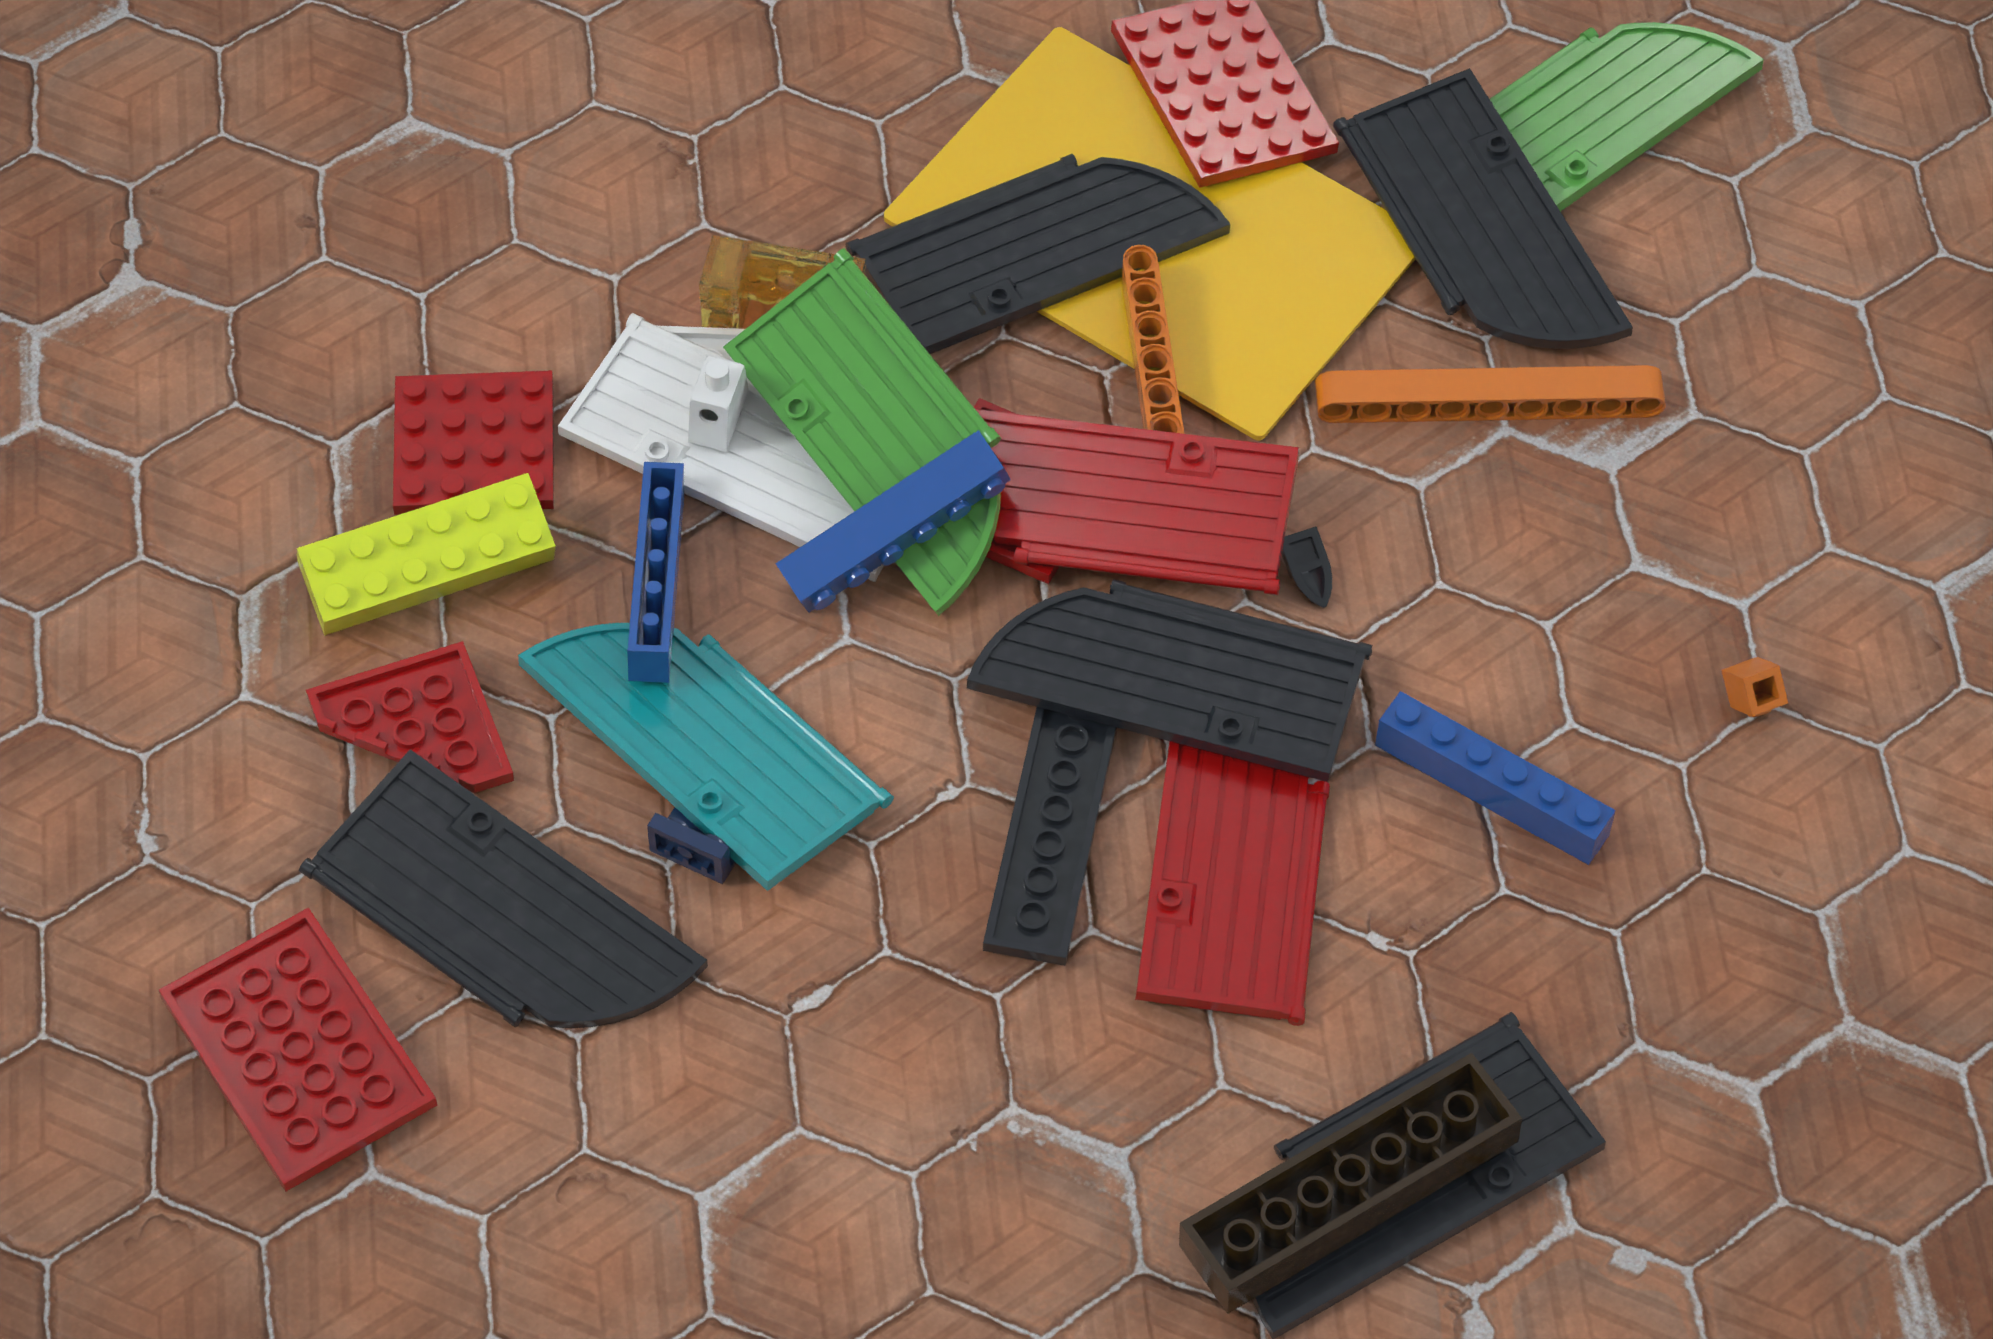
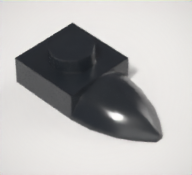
M1317 526L1285 536L1282 557L1290 579H1294L1298 588L1313 603L1322 608L1327 607L1332 591V571Z

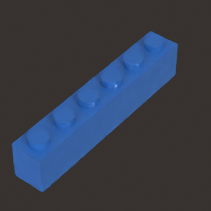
M978 430L775 564L809 613L814 609H824L836 599L835 595L848 587L854 588L861 585L869 578V573L882 564L887 566L896 562L902 557L903 551L914 543H923L931 539L937 533V528L949 520L956 521L963 518L970 512L971 506L981 499H989L998 495L1005 488V484L1011 479Z
M644 462L627 649L628 681L670 682L685 495L684 463Z
M1400 691L1379 719L1375 746L1587 865L1591 863L1609 837L1616 810Z

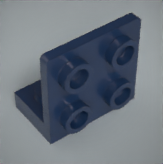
M675 807L668 818L655 813L647 825L649 850L720 884L725 882L736 864L730 858L729 846L715 835H705Z

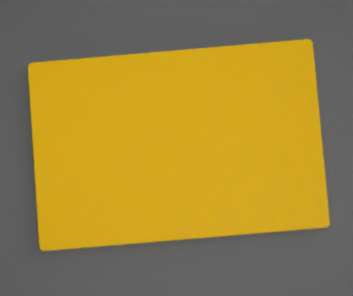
M1062 27L1054 28L884 211V221L890 226H895L1057 162L1060 158L1069 154L1075 156L1078 166L1100 157L1123 159L1160 169L1191 185L1206 196L1222 212L1230 223V233L1158 262L1178 394L1257 441L1263 440L1416 260L1385 209L1302 162L1199 188L1131 66ZM1122 277L1037 311L1134 369ZM1140 301L1139 303L1149 304L1150 302ZM1153 334L1144 335L1146 337H1155ZM1157 367L1148 368L1152 371L1161 370Z

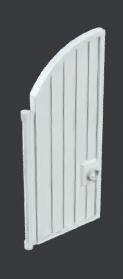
M634 313L628 317L626 328L558 425L559 435L642 474L644 462L684 463L685 494L798 547L803 546L854 512L748 378L749 392L727 452L689 443V407L692 391L679 385L695 387L707 356L732 360L645 321L643 317ZM629 358L635 360L636 365L629 363ZM627 381H630L649 391L637 390L633 387H630L626 385ZM709 410L710 421L717 420L718 416L716 413ZM882 564L870 572L868 579L875 582L884 565Z

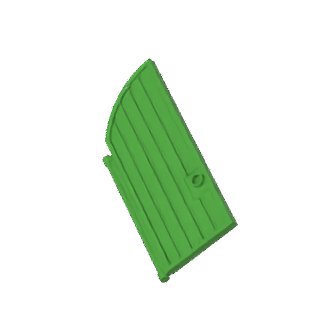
M1658 22L1620 24L1601 38H1599L1597 31L1590 27L1582 32L1576 40L1491 97L1490 101L1561 212L1762 70L1764 59L1731 39L1690 26Z
M843 248L834 255L832 263H828L723 346V348L734 362L745 366L748 380L850 507L856 511L974 432L979 430L990 448L997 445L1001 437L994 428L988 426L855 264L851 254ZM1001 492L992 498H983L972 505L970 512L963 518L956 521L949 520L937 528V533L928 541L914 543L905 549L902 557L895 562L938 616L956 601L979 571L996 531L1000 512Z

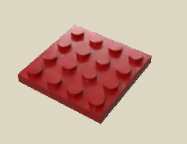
M552 370L395 376L394 515L416 510L529 473L541 508L554 509V397Z

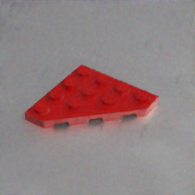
M463 641L306 689L307 698L320 732L395 762H399L411 749L473 793L514 781L511 765Z

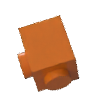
M1755 657L1721 670L1731 708L1747 714L1749 717H1758L1771 712L1772 709L1788 704L1778 664Z

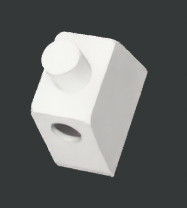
M707 356L705 358L690 398L689 443L727 452L749 392L746 369L743 364L714 356ZM709 410L716 413L718 416L717 420L710 421Z

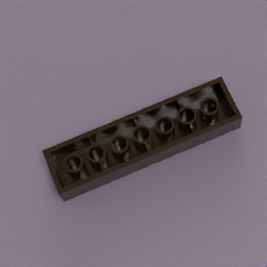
M1471 1052L1180 1222L1179 1246L1224 1310L1229 1314L1518 1143L1522 1117Z

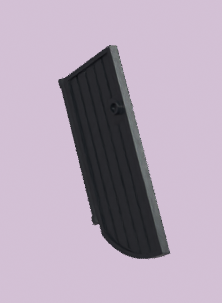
M1470 68L1356 114L1351 119L1347 120L1345 117H1341L1333 123L1337 134L1343 138L1440 298L1441 305L1447 315L1457 313L1460 310V306L1463 305L1476 328L1514 343L1541 348L1575 349L1614 342L1632 335L1633 326Z
M1069 154L1060 158L1057 162L865 238L854 239L845 245L851 256L857 258L860 267L869 281L929 354H932L1122 277L1123 255L1131 246L1146 245L1151 247L1156 252L1158 262L1229 234L1230 223L1206 196L1191 185L1167 172L1142 163L1100 157L1078 166L1075 156Z
M1113 579L1109 594L1084 587L1067 591L1033 605L1010 620L993 636L978 656L967 678V689L1329 782L1365 660L1370 659L1373 645L1363 642L1355 643L1126 585V582Z
M411 749L319 849L317 855L312 860L310 858L305 859L299 868V872L309 879H314L501 1014L503 1019L514 1027H517L522 1022L525 1010L549 1027L554 1028L596 1027L630 1019L652 1010L673 998L690 985L708 967L706 958Z
M1514 1013L1506 1014L1488 1028L1294 1137L1284 1139L1274 1145L1277 1156L1281 1160H1288L1471 1052L1522 1117L1518 1143L1254 1298L1253 1302L1260 1319L1272 1339H1276L1605 1149L1606 1141L1523 1031L1518 1028L1520 1023Z

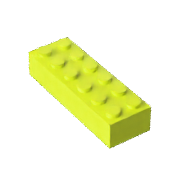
M529 473L299 547L297 548V561L325 636L554 560L556 545Z

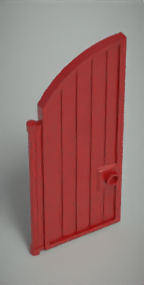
M975 409L988 426L994 428L1001 437L1000 442L991 449L1011 480L1005 484V488L1001 491L1000 512L992 541L998 544L1021 546V548L1016 547L1014 554L1015 563L1026 565L1035 563L1262 591L1264 594L1278 596L1280 579H1277L1298 466L1299 447Z
M1169 741L1135 1000L1278 1020L1282 1018L1288 1019V1023L1295 1026L1305 1023V994L1326 801L1329 798L1330 784L1328 782L1316 781L1314 785L1308 784L1309 777Z

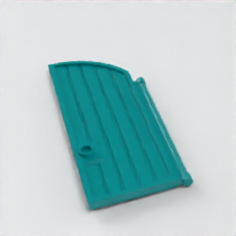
M609 623L574 629L542 641L518 655L519 666L705 835H715L729 846L730 858L767 891L873 814L874 810L878 807L887 808L894 799L891 793L885 788L879 787L727 653L710 634L702 638L698 647L679 629L674 628L669 683L628 681L627 649L630 623Z

